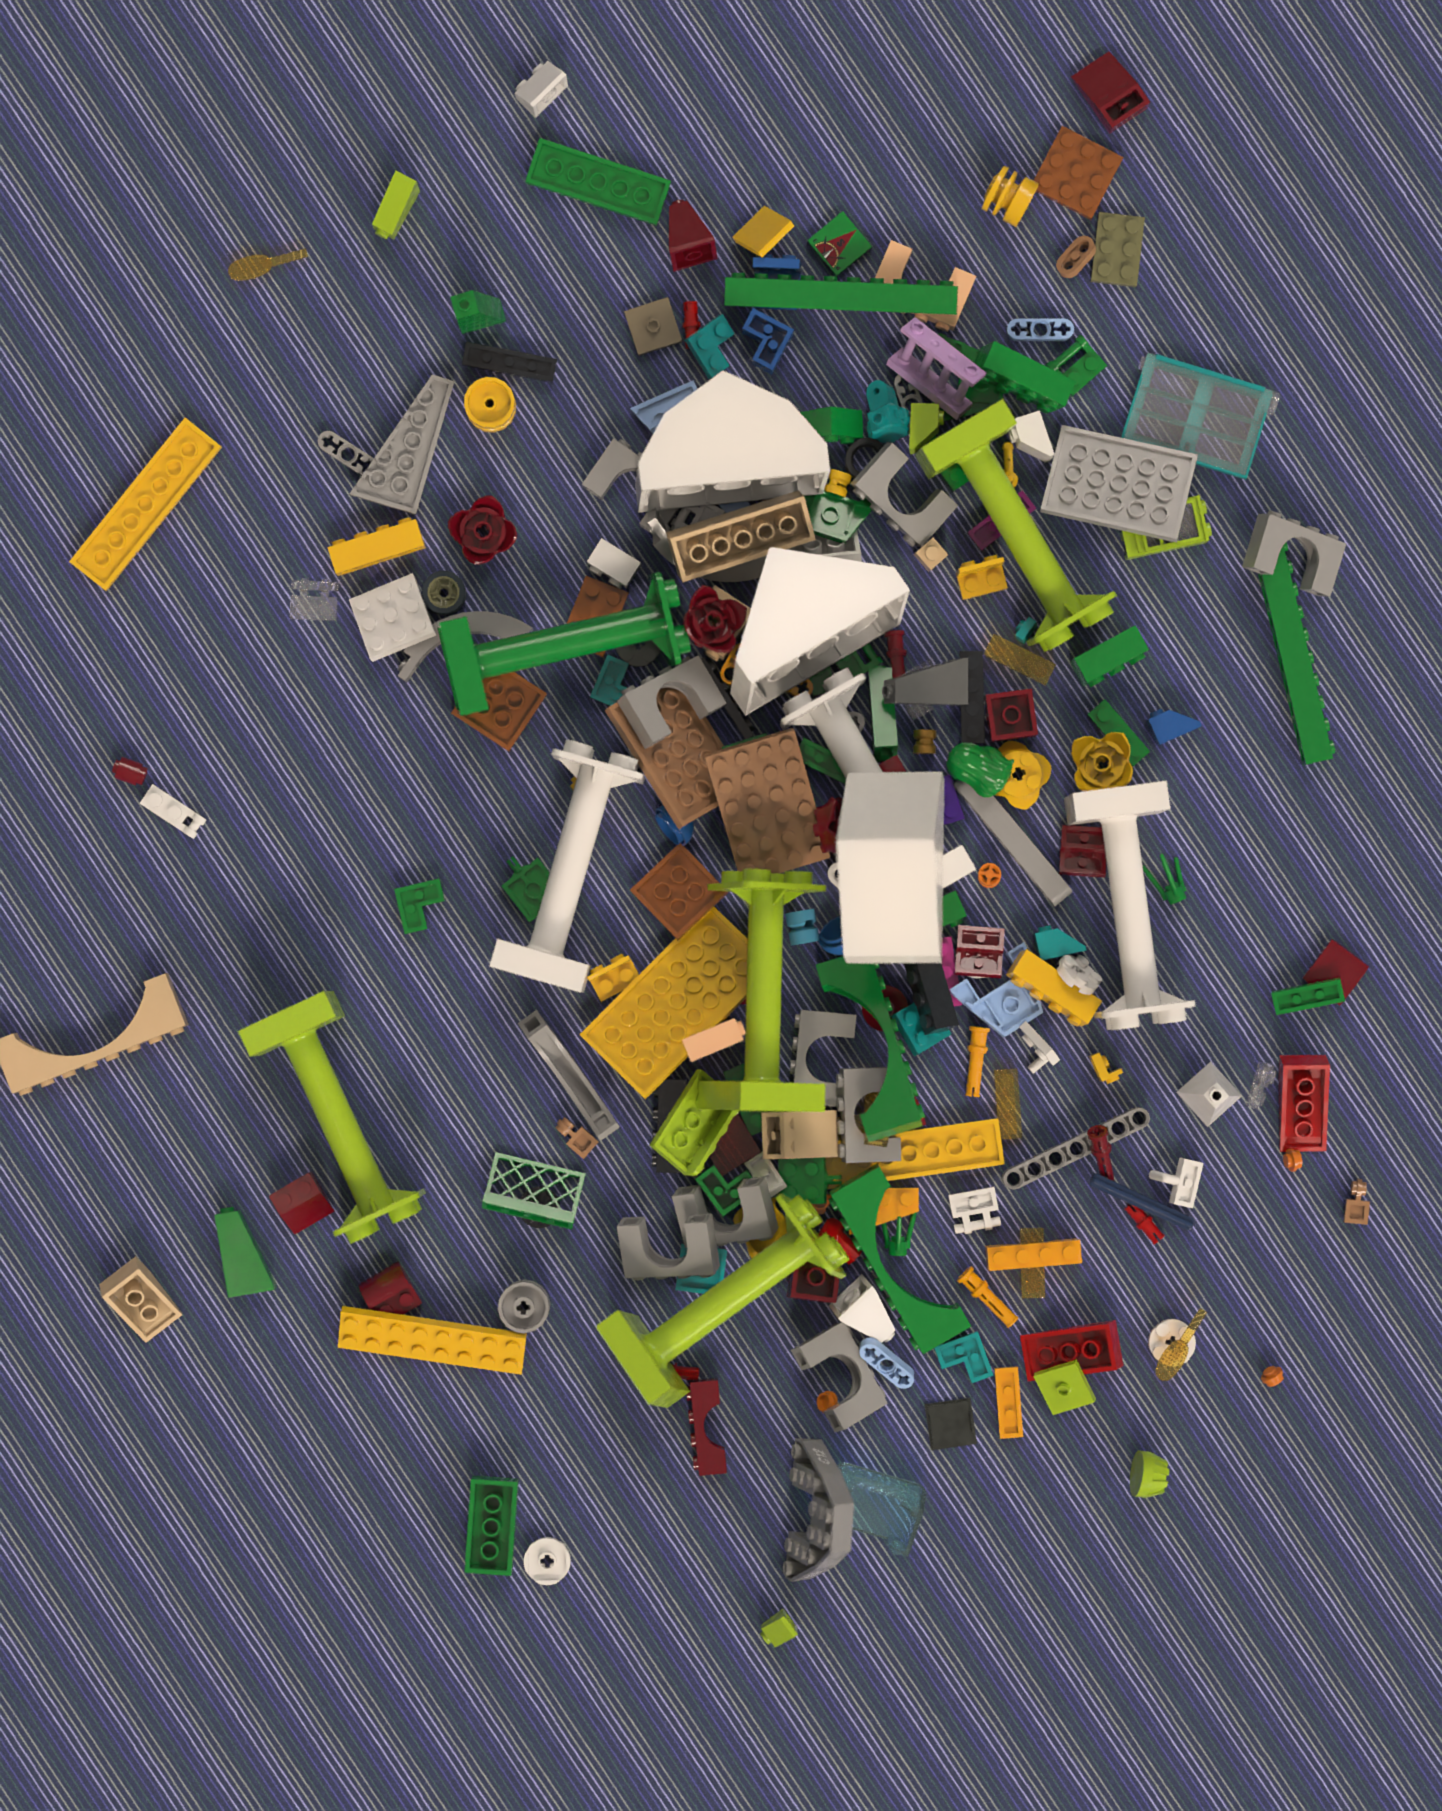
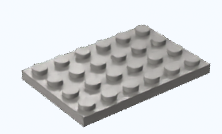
M1062 425L1040 512L1177 543L1198 454Z

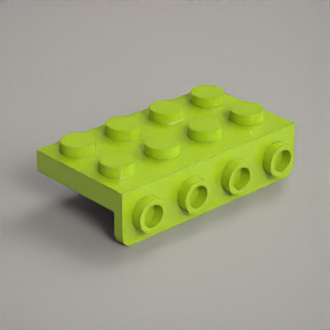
M702 1069L695 1071L649 1145L683 1175L696 1176L703 1170L704 1163L709 1155L715 1151L717 1142L728 1130V1125L732 1118L739 1112V1110L698 1109L699 1081H715Z

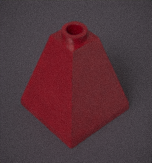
M681 199L672 202L669 206V253L673 272L718 259L714 236L689 202Z

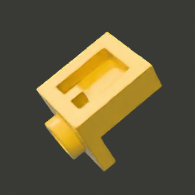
M1097 1052L1089 1056L1100 1082L1106 1081L1109 1084L1120 1079L1118 1075L1123 1073L1122 1069L1118 1068L1108 1073L1107 1069L1110 1068V1065L1105 1055L1101 1056Z

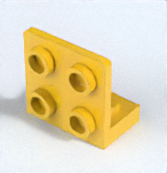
M997 555L985 557L982 563L975 564V560L961 564L956 572L962 600L1008 589L1002 567L1005 562L1004 557L998 558Z
M620 954L610 959L611 965L604 968L601 964L590 970L591 975L587 978L601 1002L623 991L639 975L629 955L624 957L623 954Z

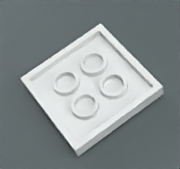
M413 573L349 599L372 662L436 636Z

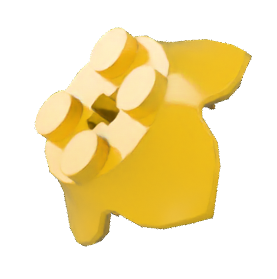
M1111 732L1102 739H1097L1093 736H1083L1073 741L1071 754L1077 766L1074 780L1079 790L1086 792L1127 786L1130 783L1133 775V767L1129 761L1131 749L1124 733ZM1101 761L1105 763L1106 761H1109L1107 763L1108 767L1099 769V762Z
M1007 741L998 750L1006 759H1014L1012 773L1004 788L995 796H1003L1013 807L1026 810L1037 801L1040 788L1049 780L1051 764L1043 755L1029 751L1022 743ZM1015 768H1019L1020 771L1023 770L1024 772L1021 781H1017V777H1012Z

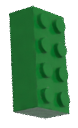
M996 341L981 347L974 362L986 372V375L980 382L986 384L989 382L995 385L996 389L1002 393L1007 394L1010 392L1016 395L1017 400L1023 403L1030 402L1036 405V409L1043 413L1053 412L1065 407L1076 382Z
M472 1476L464 1573L512 1575L519 1488L518 1478Z

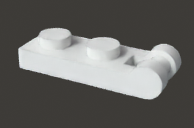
M154 784L151 785L140 802L141 805L193 839L198 834L196 831L200 825H204L206 822L204 817ZM189 816L193 820L189 826H186L183 823Z

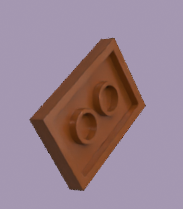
M586 576L567 623L622 611L629 592ZM606 651L593 654L604 657Z

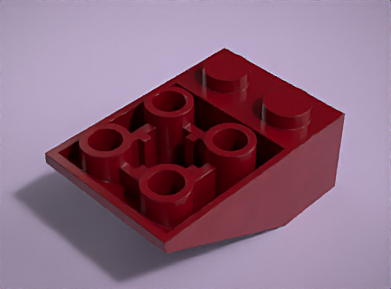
M1110 51L1071 76V79L1109 134L1145 111L1150 104L1149 99L1139 84Z

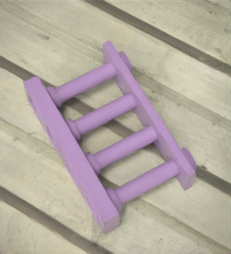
M914 317L900 330L908 337L905 347L892 355L886 365L935 404H939L940 408L954 419L958 420L970 410L973 404L965 397L969 386L973 387L986 375V372ZM916 344L926 351L922 363L912 355ZM934 358L944 365L940 376L929 369ZM951 372L962 379L958 390L947 383Z

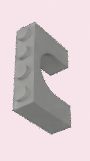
M612 439L582 483V487L602 500L619 476L626 472H637L638 462L643 453H634L630 450L631 446L622 439L619 441ZM679 509L659 510L658 512L667 525H669ZM647 512L639 524L640 527L652 534L646 524L648 522Z
M887 442L850 484L855 488L853 492L860 499L864 500L866 498L871 503L869 507L877 515L883 514L888 519L886 523L894 531L899 529L904 534L903 539L910 546L922 547L958 507V504L943 490L936 489L918 510L909 514L898 512L889 501L888 485L892 477L909 458L893 443Z
M1268 511V514H1258L1242 567L1262 575H1273L1282 546L1289 539L1296 538L1303 544L1307 553V565L1300 590L1316 596L1330 597L1346 543L1339 541V537L1329 533L1323 535L1319 533L1320 529L1300 526L1301 522L1298 520L1282 519V515L1277 512Z
M699 655L692 659L687 656L681 660V664L672 669L671 666H668L659 672L660 676L653 678L651 675L640 682L641 686L635 688L632 685L622 691L623 696L617 700V703L645 749L664 740L672 733L657 707L656 698L659 689L667 687L682 692L689 700L700 720L718 711L726 704L725 699Z
M800 1010V1014H795L794 1028H799L798 1037H793L792 1051H796V1061L791 1060L790 1074H794L793 1083L825 1084V1106L837 1107L836 1101L837 1097H840V1088H837L836 1083L820 1081L811 1075L806 1065V1053L809 1046L816 1039L824 1036L854 1038L856 1015Z
M888 1067L840 1068L839 1074H836V1086L840 1088V1097H837L836 1105L837 1111H840L841 1118L837 1122V1132L841 1134V1144H838V1157L842 1158L844 1163L901 1161L900 1137H885L869 1142L867 1136L858 1129L854 1119V1111L858 1101L868 1093L880 1092Z
M766 1177L743 1179L737 1188L743 1209V1221L727 1225L713 1218L717 1246H723L729 1242L742 1244L753 1239L766 1241L771 1239L779 1228ZM700 1185L678 1187L672 1196L685 1248H687L684 1222L688 1216L693 1214H709Z
M693 1214L688 1216L684 1222L687 1254L677 1259L665 1258L652 1248L648 1238L645 1217H623L617 1225L625 1278L643 1280L646 1277L665 1279L677 1276L680 1279L697 1275H700L702 1278L715 1275L720 1267L712 1214Z
M845 1323L833 1324L791 1349L801 1371L815 1366L828 1357L841 1360L850 1370L852 1386L848 1396L824 1411L834 1432L847 1429L888 1404L885 1399V1392L878 1386L871 1367L861 1358L859 1353L860 1347L856 1345L852 1337V1331Z

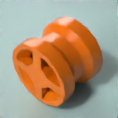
M993 863L982 865L978 872L979 883L985 888H993L999 884L1001 879L1000 868Z

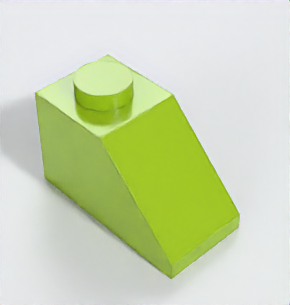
M911 403L910 454L917 453L939 432V425H944V411H940L939 404Z
M781 1609L761 1624L762 1632L760 1635L768 1645L772 1643L774 1647L798 1635L797 1626L784 1609Z

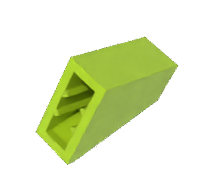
M395 171L372 223L373 228L376 230V235L386 240L388 237L395 239L420 192L417 181Z

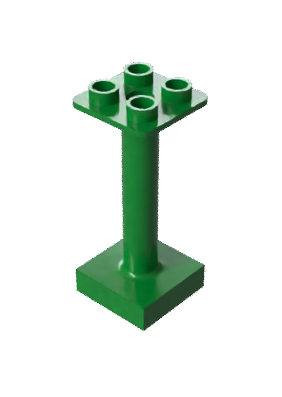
M660 572L648 574L650 587L644 606L480 644H473L467 617L436 623L457 714L462 716L488 710L482 683L486 678L652 640L666 655L669 665H680V654L691 652L684 625L673 626L669 608L680 606L674 578L663 580Z

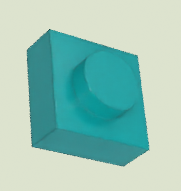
M1028 617L1026 621L1022 620L1015 629L1017 632L1015 635L1016 639L1025 644L1037 628V622L1031 617Z

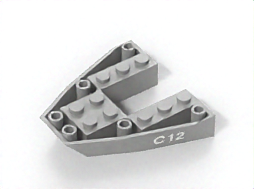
M795 1438V1444L791 1448V1456L794 1458L793 1468L790 1469V1481L793 1486L813 1495L812 1501L809 1503L811 1523L807 1527V1532L788 1531V1538L785 1539L784 1546L787 1552V1559L783 1563V1574L791 1582L812 1579L830 1570L851 1551L854 1502L840 1469L822 1439Z

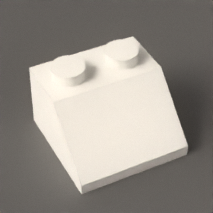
M549 61L544 65L542 63L539 64L532 71L533 76L528 81L525 79L521 81L515 89L516 99L535 118L568 87L566 74Z
M1040 410L1015 418L1017 424L1008 432L1010 442L1015 443L1018 449L1044 462H1050L1054 452Z

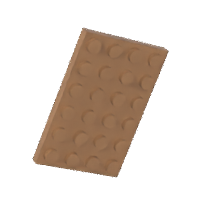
M666 687L659 689L656 702L659 712L672 733L664 740L647 749L643 747L618 703L605 709V712L634 759L638 760L639 767L677 828L680 829L718 807L704 755L721 750L724 745L707 718L699 719L687 697L677 689Z
M794 728L704 755L737 871H743V869L771 870V873H782L830 858L829 852L822 853L820 837H815L813 824L817 823L814 810L817 808Z

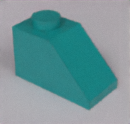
M1051 925L1038 928V933L1033 934L1038 957L1042 960L1086 951L1085 945L1058 928L1052 929Z

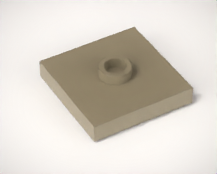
M668 297L624 311L638 356L682 342Z

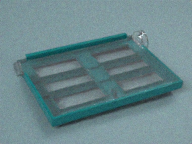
M1147 353L1146 357L1141 356L1138 369L1142 370L1121 438L1198 454L1196 465L1246 480L1266 415H1274L1281 393L1158 354Z

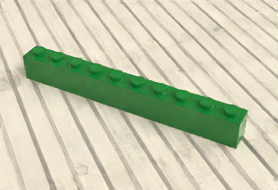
M731 273V277H725V306L957 315L959 286H954V281H940V285H930V280H916V284H907V279H893V283H884V278H870V282H861V277H847V281H837L838 277L824 276V281L814 280V276L801 275L800 280L791 279V275L777 274V279L768 278V274L754 273V278H745V273Z
M1286 542L1280 550L1273 575L1258 573L1301 762L1302 766L1333 759L1332 754H1335V747L1333 741L1328 738L1327 731H1330V725L1327 717L1324 718L1322 712L1325 704L1322 695H1318L1317 691L1319 678L1316 672L1313 673L1311 665L1314 663L1312 650L1307 648L1306 641H1309L1307 628H1303L1301 622L1304 614L1302 606L1297 605L1296 596H1298V588L1295 582L1292 583L1290 574L1293 573V566L1291 560H1287L1285 551H1288Z

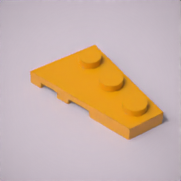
M919 1188L886 1189L880 1202L875 1226L896 1220L898 1216L902 1218L919 1212ZM850 1229V1230H849V1235H852L853 1232H852L851 1229Z

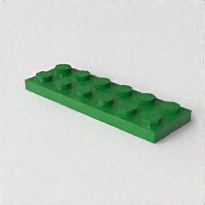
M539 138L525 183L657 226L671 180Z

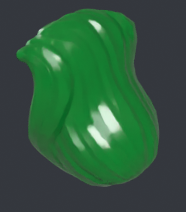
M960 743L955 745L949 752L946 766L951 777L969 784L978 795L989 798L1000 792L1008 782L1012 773L1014 759H1006L998 749L991 746Z

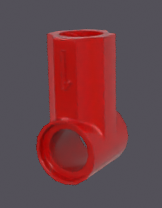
M835 1218L827 1219L818 1235L821 1237L826 1233L830 1238L834 1237L850 1259L846 1263H853L860 1256L862 1250L858 1251L852 1240L844 1233V1226L839 1220Z

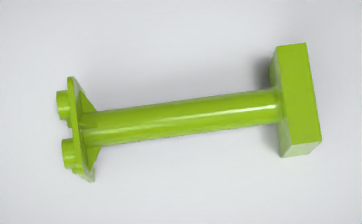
M1002 399L923 446L916 453L915 457L928 479L956 463L961 466L1047 612L1035 636L1026 641L1028 646L1039 643L1043 651L1046 652L1073 637L1068 625L1077 619L1086 628L1112 614L1114 611L1108 601L1116 597L1117 594L1115 591L1104 595L1076 594L990 448L991 442L1008 433L1017 424Z
M767 869L721 871V883L707 884V890L733 892L749 904L744 1079L742 1081H699L698 1109L825 1112V1084L784 1083L779 1077L783 911L786 903L803 893L826 892V885L812 884L813 872L786 871L782 874L771 873V870Z
M323 991L238 1032L250 1057L261 1056L278 1047H284L356 1202L355 1207L342 1226L333 1231L334 1237L345 1233L349 1243L352 1244L380 1230L375 1218L388 1213L394 1224L418 1213V1211L422 1210L418 1198L426 1194L424 1188L416 1192L388 1189L316 1034L317 1029L345 1017L334 991Z
M781 1193L776 1196L777 1201L785 1211L787 1233L652 1332L648 1331L638 1315L617 1310L595 1326L648 1405L668 1408L688 1394L690 1390L670 1361L807 1261L826 1269L829 1274L840 1279L847 1276L841 1267L850 1260L847 1253L834 1237L830 1238L826 1233L821 1237L818 1235L814 1228L822 1223L823 1220L807 1199L803 1200L800 1195L790 1199Z

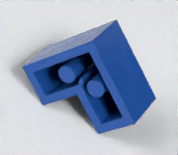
M754 308L742 328V334L760 342L752 359V365L772 375L794 334L793 328Z

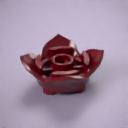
M491 495L478 498L469 510H460L448 520L450 535L462 546L464 557L474 565L489 562L497 553L510 549L517 539L514 524L505 518L501 503ZM482 526H487L486 529L489 531V534L481 537L480 533L477 532L478 528L482 529Z
M702 585L692 595L689 609L683 618L684 628L696 646H704L718 653H729L736 645L734 634L745 622L747 607L736 600H721L713 588ZM711 620L713 625L711 626L708 621Z
M831 797L823 806L816 807L817 809L814 810L817 823L813 824V831L815 837H820L822 853L832 852L837 854V835L843 798Z

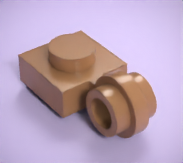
M566 1117L557 1121L558 1125L555 1128L565 1137L568 1134L572 1136L566 1144L581 1158L584 1159L599 1142L583 1126L574 1132L572 1130L575 1127L574 1124Z
M1362 1179L1351 1182L1350 1192L1351 1195H1355V1199H1345L1344 1223L1368 1225L1370 1201L1361 1200V1196H1365L1367 1190V1183L1362 1182Z

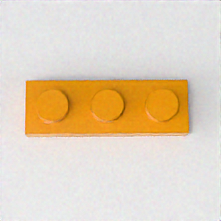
M1018 1367L994 1368L999 1438L1023 1437Z

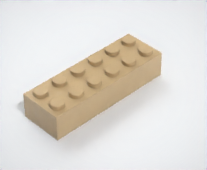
M799 490L666 532L677 574L682 582L767 556L770 548L786 550L816 540L805 498Z

